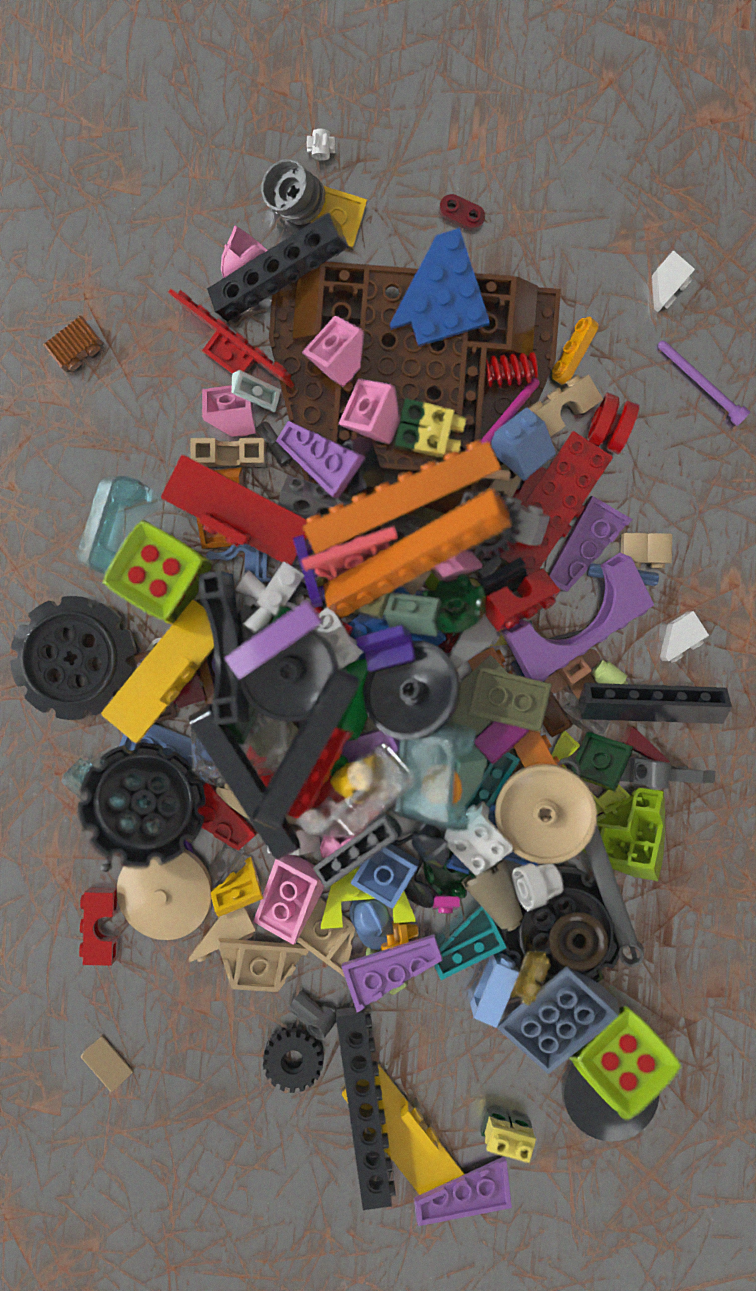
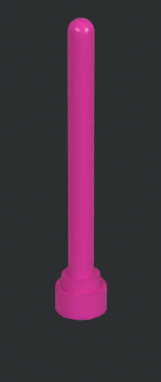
M533 378L531 383L526 385L482 438V444L487 441L491 444L495 432L513 418L539 386L540 382L538 379Z

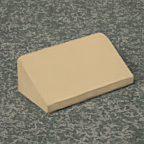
M103 1035L81 1055L82 1060L110 1092L117 1089L133 1073L130 1066Z

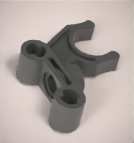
M630 757L620 781L645 784L648 787L669 788V781L715 783L716 771L688 769V766H671L669 762Z

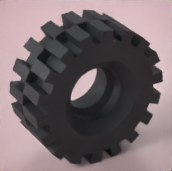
M287 1025L286 1030L283 1027L278 1029L277 1034L273 1033L270 1037V1041L267 1042L264 1051L263 1070L266 1069L265 1076L267 1079H272L271 1084L274 1087L279 1084V1090L285 1091L286 1087L290 1088V1093H295L296 1088H299L300 1092L305 1091L306 1085L310 1088L314 1085V1080H318L323 1068L324 1052L322 1042L319 1043V1040L314 1038L307 1030H302L303 1026L298 1025L297 1029H293V1025ZM298 1051L303 1057L302 1064L297 1068L287 1066L284 1061V1056L287 1052Z

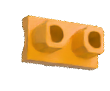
M391 921L393 934H387V942L381 944V950L408 943V939L418 937L417 924H394V921Z

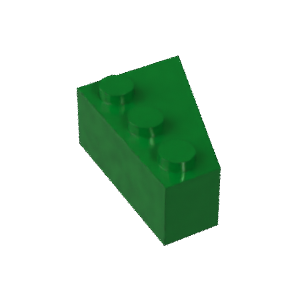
M366 659L356 660L342 668V670L359 678V685L336 727L353 732L347 741L358 740L368 717L363 699L364 683L369 671Z

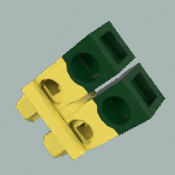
M405 398L394 449L413 451L440 458L456 450L459 453L461 441L448 439L449 431L462 433L466 419L453 414L454 410L445 409Z
M487 1109L480 1131L481 1136L485 1137L486 1150L530 1163L536 1142L531 1121L510 1116L508 1119L507 1114Z

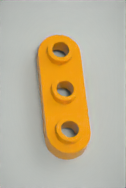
M592 317L582 318L576 323L571 339L564 345V352L552 368V379L561 385L571 379L598 330L599 324Z

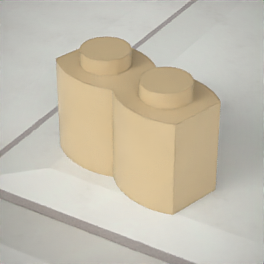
M623 533L621 534V553L632 557L636 568H641V563L650 564V568H665V564L672 563L673 534Z

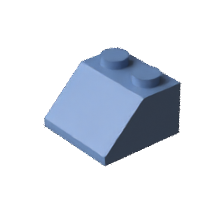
M527 407L495 432L490 444L494 455L524 481L556 454L545 422Z
M390 843L361 864L350 884L393 909L420 861Z

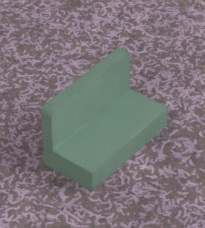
M391 593L384 615L390 628L402 625L411 633L437 636L438 629L435 620L440 608V601L434 598Z

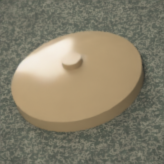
M536 764L521 769L507 780L497 799L495 815L498 830L512 844V851L531 862L553 864L568 860L578 854L588 844L593 835L596 825V806L593 795L586 783L567 768L554 764Z
M187 849L179 857L167 864L159 865L156 860H151L150 866L147 869L123 867L119 875L117 899L121 912L133 928L148 937L159 940H174L184 937L193 932L203 922L211 908V892L213 887L210 875L201 860Z

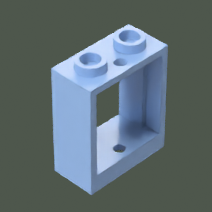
M499 951V953L489 957L470 1002L474 1019L496 1028L520 974L518 968L514 967L516 963L512 961L513 957Z

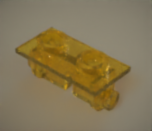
M545 952L527 953L518 977L514 982L510 997H522V1002L526 1005H531L532 1002H535L541 986L534 981L536 979L538 982H543L546 972L550 967L548 964L549 959L545 957Z

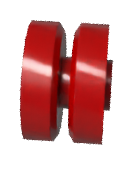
M607 392L593 416L587 440L599 447L607 437V451L618 455L623 450L632 432L640 405L627 400L618 410L620 404L619 396Z

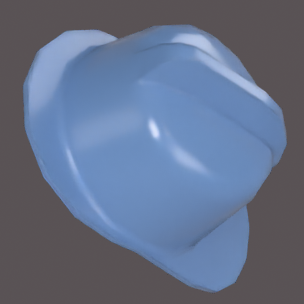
M377 899L352 902L349 915L360 940L370 949H381V944L387 942V934H393L392 918L387 907Z

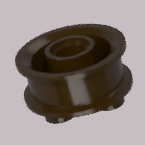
M573 913L565 915L555 922L550 931L549 945L555 959L565 967L568 966L577 970L592 968L603 959L607 950L608 941L605 929L597 919L588 914ZM576 934H580L584 939V944L579 949L574 947L572 939Z

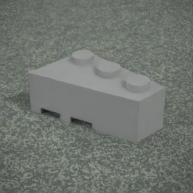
M465 492L462 503L466 504L464 498L468 495L474 499L473 492ZM507 497L505 500L507 505L511 501L515 502V505L510 508L511 511H520V514L513 518L522 520L521 525L514 526L521 530L520 534L512 536L517 541L528 545H540L550 516L543 514V509L529 505L527 508L521 505L522 501ZM501 531L499 532V533H501V536H504V535H505L504 532H501Z

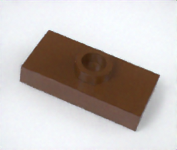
M550 690L543 725L550 736L554 737L571 728L573 723Z

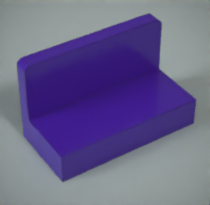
M402 625L356 638L357 648L366 654L367 668L370 672L415 660L412 634Z

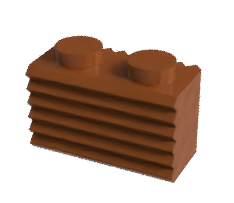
M80 315L45 342L43 346L58 365L67 372L68 370L74 371L82 364L81 360L87 355L93 356L101 349L100 345L103 342Z

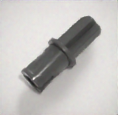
M266 421L259 424L257 431L265 439L266 449L271 451L280 467L291 463L293 457L276 441L278 436L271 425Z

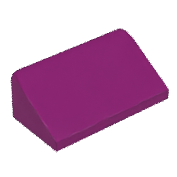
M494 722L473 743L494 764L529 733V730Z

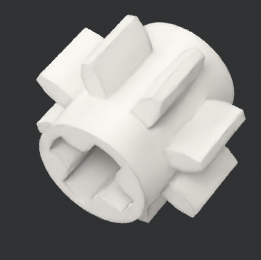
M326 129L313 130L312 136H307V152L312 153V158L316 160L329 159L330 153L335 154V137H330V131Z

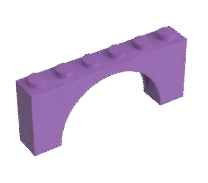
M618 553L600 565L605 580L604 600L596 618L579 634L560 640L547 639L538 635L531 624L523 619L513 628L501 630L526 678L541 682L546 680L551 673L566 667L569 661L577 656L584 655L589 648L605 641L610 634L616 630L623 629L627 626L628 622L644 615L649 608L654 606L632 557Z

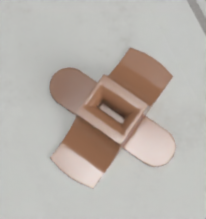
M589 649L584 655L577 656L569 661L566 667L557 669L555 673L545 680V683L552 684L551 692L553 694L568 686L576 698L579 699L584 683H595L590 672L600 661L599 653L594 649Z

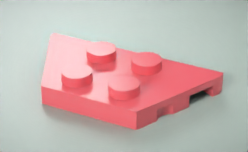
M394 527L366 537H357L352 542L344 545L332 546L327 551L302 559L301 561L306 571L315 569L316 575L332 580L390 547L389 541L396 539L397 535Z

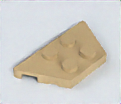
M320 897L297 942L345 977L341 966L342 963L348 962L350 959L355 927L351 919L342 913L343 928L321 930V922L327 901Z
M217 939L231 989L279 992L285 984L286 978L295 971L296 963L302 955L306 956L309 952L301 944Z

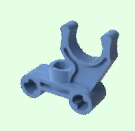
M239 544L238 547L232 545L224 552L212 550L207 552L206 557L210 560L221 559L228 561L235 557L239 551H244L245 574L249 570L252 574H255V577L261 583L265 581L270 583L273 578L267 575V554L248 544Z

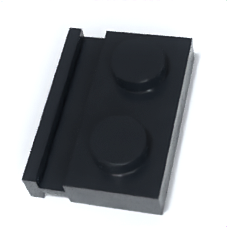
M521 557L479 581L484 591L485 600L489 595L505 587L511 593L519 588L524 578L527 577V572L524 568L526 563Z

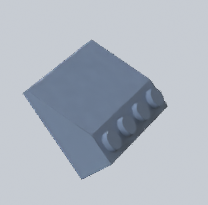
M567 966L500 1021L497 1029L549 1074L601 1033L620 1015L618 1000L601 984Z

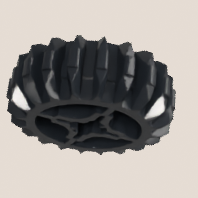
M494 490V492L498 495L499 491ZM478 491L473 492L474 499L480 496ZM506 494L501 497L504 503L508 497ZM469 495L464 498L466 503L473 500ZM511 501L508 505L505 503L511 525L501 530V532L505 533L504 537L493 543H486V538L468 548L467 552L470 553L476 548V556L480 557L483 550H485L486 558H490L492 550L496 556H500V547L507 552L510 549L507 542L510 544L516 543L517 540L512 535H519L521 530L514 526L521 525L522 520L513 518L520 514L519 510L511 511L510 509L515 505L514 501ZM460 503L458 508L464 505V503Z

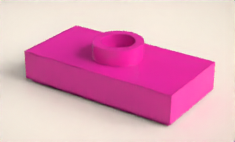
M436 896L432 910H438V913L451 914L453 910L460 907V898Z

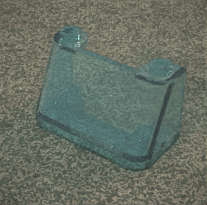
M106 476L100 481L77 552L78 562L83 567L106 574L117 552L106 548L119 506L123 504L132 507L135 500L140 498L147 499L150 490L148 486L137 479L127 476Z
M448 721L443 728L427 738L415 741L400 740L396 811L400 816L450 830H468L469 816L467 810L463 806L452 805L455 758L456 756L466 755L471 752L475 741L474 729Z

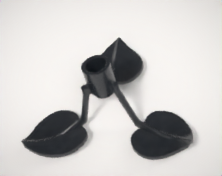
M427 823L419 833L414 831L411 835L401 840L397 838L391 844L400 846L412 839V846L421 857L418 867L404 892L406 897L414 904L430 909L434 904L435 896L426 884L416 881V875L423 861L434 868H442L445 865L448 857V839H439L441 836L439 829L435 825Z

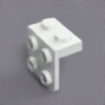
M326 608L318 614L323 622L314 628L320 631L330 642L336 653L338 666L342 669L347 664L356 661L363 651L357 648L356 640L349 637L338 615Z
M483 801L477 806L472 805L465 811L464 816L459 820L456 819L453 824H448L445 839H448V848L475 875L486 871L512 851L513 847L505 836L488 820L489 807Z

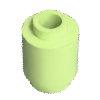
M602 659L591 672L594 680L598 683L628 684L626 681L627 675L610 661L606 662Z

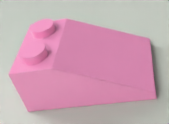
M287 855L280 860H275L263 893L264 899L260 901L253 922L294 945L324 889V885L313 869L315 865L296 855Z

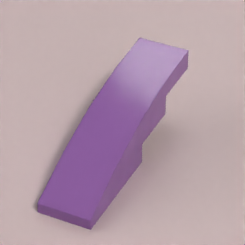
M307 600L228 655L225 660L238 679H240L323 621L310 601Z

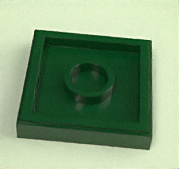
M587 731L575 758L581 767L580 778L583 781L615 792L633 752V746ZM572 765V770L576 774V769Z

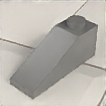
M484 615L475 626L461 631L448 656L456 668L485 650L489 645L492 644L494 646L501 633L496 631Z

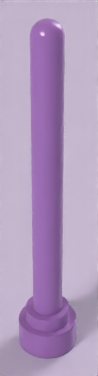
M662 340L658 343V348L729 412L730 421L736 426L751 413L745 406L741 407L739 404L736 406L666 341Z

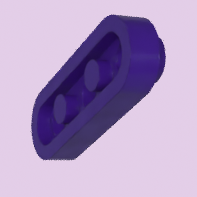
M304 535L293 537L312 606L314 608L323 606L322 601L326 600L323 585L318 587L316 577H319V575H316L315 569L306 571L301 561L310 557L309 554L313 553L310 541L305 539Z

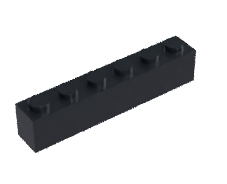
M584 683L578 699L581 719L723 724L732 708L728 689L725 687Z

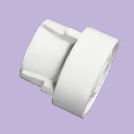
M527 864L513 870L512 881L514 890L520 903L527 910L545 905L547 899L561 894L563 891L561 876L554 864H543L537 867L534 864Z

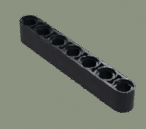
M338 667L331 671L256 805L252 816L254 821L274 830L280 827L359 685L358 677Z
M209 704L190 715L188 719L191 728L276 860H280L300 849L299 838L286 817L277 830L252 819L255 807L267 787L228 725H215L213 704Z

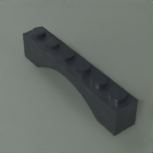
M224 571L200 574L198 577L201 601L210 623L215 649L216 678L212 697L215 725L249 722L248 701L242 692L240 679H238L225 660L228 655L241 647L234 576Z

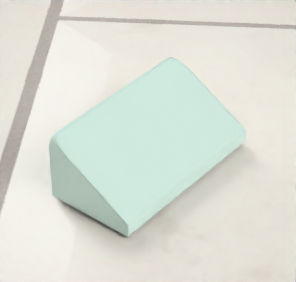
M241 370L234 372L232 375L233 394L272 412L276 411L281 389Z

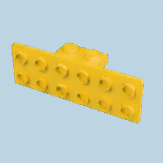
M195 600L188 604L102 711L101 715L134 743L141 741L213 651L212 631L204 607Z
M378 1064L379 1076H376L375 1080L376 1085H381L382 1100L379 1101V1108L384 1109L386 1124L382 1125L383 1133H388L389 1148H386L385 1151L389 1157L391 1156L392 1161L417 1193L421 1195L465 1175L438 1140L439 1137L431 1126L428 1127L423 1121L424 1118L421 1112L416 1107H412ZM360 1079L357 1081V1084L367 1086L369 1082L365 1079ZM345 1089L342 1091V1097L348 1103ZM364 1103L360 1107L364 1110H369L372 1108V1105ZM367 1128L371 1134L376 1131L374 1128Z

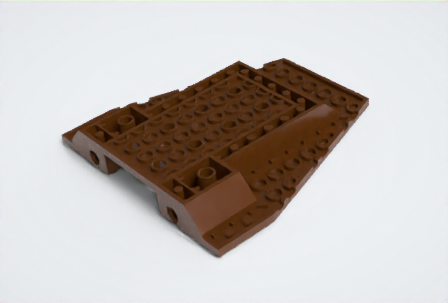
M326 261L317 269L311 270L297 281L290 283L272 295L269 341L274 361L283 366L292 375L290 380L295 385L291 389L279 380L289 421L339 445L354 439L368 438L339 425L358 379L394 387L399 419L401 418L405 398L445 409L454 410L453 414L465 418L463 432L449 431L448 439L461 441L459 454L468 449L467 445L482 440L528 384L525 377L522 378L521 385H518L514 378L511 386H508L506 379H504L501 387L494 380L492 388H489L485 373L486 359L489 363L491 356H495L499 363L501 355H505L507 360H509L510 355L515 354L518 360L521 353H524L528 359L529 353L534 352L537 360V379L540 384L513 417L526 407L529 408L539 401L556 361L561 289L538 287V285L518 276L474 273L490 323L487 326L442 339L444 349L435 351L431 348L430 344L418 347L411 324L392 330L390 328V323L418 268ZM389 287H395L399 290V295L396 298H389L385 292ZM334 316L352 324L363 332L360 368L344 386L328 377L302 353ZM390 335L396 340L395 345L385 347L382 344V339L385 336ZM430 388H437L441 396L437 400H431L427 396V391ZM398 427L390 444L378 445L372 440L385 483L388 482L390 486L399 482L397 477L410 471L413 475L422 472L421 466L435 461L436 464V462L442 463L445 461L444 457L440 458L413 451L394 449ZM495 456L500 467L504 463ZM301 466L304 480L320 485ZM478 479L421 507L448 514L457 509L458 505L462 503L465 492H483L484 489L489 488L493 479ZM346 487L342 493H346L349 495ZM376 487L369 488L367 490H364L358 494L351 496L356 497L362 493H366L368 497L376 493ZM476 548L471 551L473 554H475Z

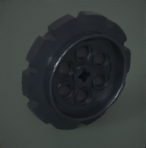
M64 596L61 598V603L58 606L54 601L42 603L28 614L30 624L28 626L19 625L13 637L11 649L17 652V658L10 661V666L16 686H25L27 688L24 698L33 707L43 713L54 709L56 712L55 716L59 719H84L87 710H90L93 715L101 714L114 698L116 692L122 688L135 672V666L129 663V658L136 654L135 642L131 631L120 629L119 625L122 622V618L112 608L103 603H98L96 607H92L90 598ZM66 628H69L72 632V637L69 641L63 638V631ZM90 634L96 640L91 648L86 644V638ZM49 645L55 650L52 658H48L46 655V648ZM73 654H77L78 659L70 661L69 657H72ZM96 657L102 662V667L98 671L92 666V662ZM54 669H58L61 672V678L58 682L52 678ZM78 675H82L85 679L82 688H79L75 683Z
M145 742L136 743L132 751L128 750L125 745H122L102 755L99 761L102 767L96 768L92 766L86 773L79 789V794L83 795L86 800L80 801L77 805V816L81 830L83 832L90 831L93 835L89 841L91 847L107 860L118 856L121 859L120 865L122 867L132 869H147L150 866L151 860H156L159 865H164L179 857L185 851L183 842L192 843L198 836L204 821V816L198 812V809L203 808L206 804L205 792L201 780H195L190 777L193 771L191 764L177 752L165 755L162 745ZM134 778L138 782V786L134 788L128 786L126 779ZM151 782H160L163 787L162 790L153 789ZM114 797L120 798L123 801V806L115 807L111 803V799ZM139 801H144L145 809H141V805L138 804ZM169 803L173 811L170 813L164 812L161 804ZM125 819L130 820L133 823V829H124L121 821ZM146 823H155L158 826V831L154 833L148 831Z
M557 867L561 876L563 891L561 894L547 899L545 905L530 910L524 908L518 899L523 918L520 920L521 925L511 931H508L507 928L501 929V937L507 947L505 951L508 955H515V958L512 960L516 963L514 967L518 968L523 978L530 983H534L539 979L543 987L566 968L555 959L550 949L549 935L553 925L565 915L589 913L605 929L608 941L607 950L603 959L596 966L585 970H574L598 983L604 978L602 974L603 968L609 967L612 969L619 960L620 947L610 916L605 908L595 876L585 880V873L580 869ZM561 901H569V906L567 909H558V905ZM547 912L548 918L545 921H537L539 913ZM576 934L572 939V943L577 949L581 948L578 946L579 940L583 938L580 934ZM546 936L547 942L544 945L539 946L536 944L539 937Z

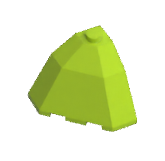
M638 788L624 801H618L603 810L604 813L596 818V823L612 869L632 877L658 881L663 862L666 832L665 793L661 790Z

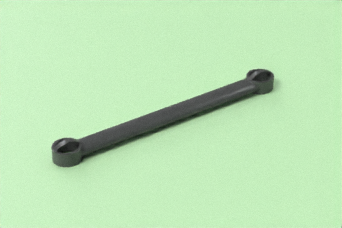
M566 757L557 763L558 766L564 763L566 768L572 772L571 765H573L576 769V774L580 777L581 767L575 759ZM596 823L593 835L584 848L620 947L619 959L626 966L636 967L643 961L644 947L636 938ZM629 946L632 959L627 958L623 954L625 947ZM635 948H637L640 952L639 958L637 957Z

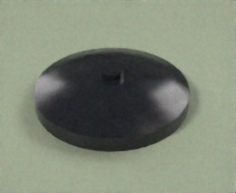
M274 623L266 625L258 631H256L248 639V641L257 636L259 633H261ZM313 628L240 678L241 690L247 701L258 712L271 719L285 722L303 720L306 718L331 671L335 667L339 668L336 653L327 638L320 631Z
M413 641L414 661L374 672L368 671L364 683L363 699L370 720L380 731L399 740H420L438 732L453 716L460 698V678L455 664L441 649L423 641Z
M573 1062L569 1065L564 1076L562 1090L567 1112L574 1124L592 1138L609 1142L629 1139L645 1129L656 1113L659 1094L639 1113L632 1116L629 1120H625L594 1090L577 1070Z

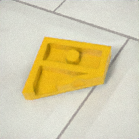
M251 857L244 861L246 863L245 866L237 873L232 872L222 884H219L211 892L214 911L218 917L264 899L255 864Z

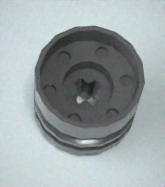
M292 159L279 160L266 171L261 184V194L264 202L272 210L286 218L289 222L297 225L307 224L318 216L325 203V189L323 183L299 162Z

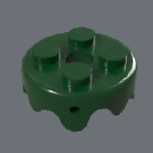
M465 574L458 575L454 582L439 581L433 593L427 589L423 591V597L439 599L440 608L435 620L437 629L440 631L451 633L469 629L480 622L485 615L486 601L484 591L481 586L474 587L469 577ZM453 607L459 608V609H456V610H451V608H453Z
M449 848L447 861L442 868L431 867L424 861L423 872L425 878L440 895L448 894L460 899L467 896V889L463 886L462 881L469 875L474 878L475 874L471 870L466 874L454 869H447L446 864L454 854Z

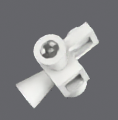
M283 562L266 587L248 570L235 591L257 599L256 607L258 609L242 625L254 634L262 627L269 625L271 618L274 619L280 604L296 609L298 605L288 601L304 575Z

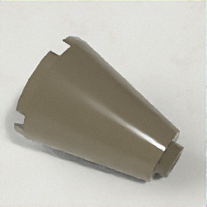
M505 859L499 860L486 871L475 875L474 878L469 875L462 881L467 891L501 929L507 928L508 931H511L521 925L520 920L523 916Z

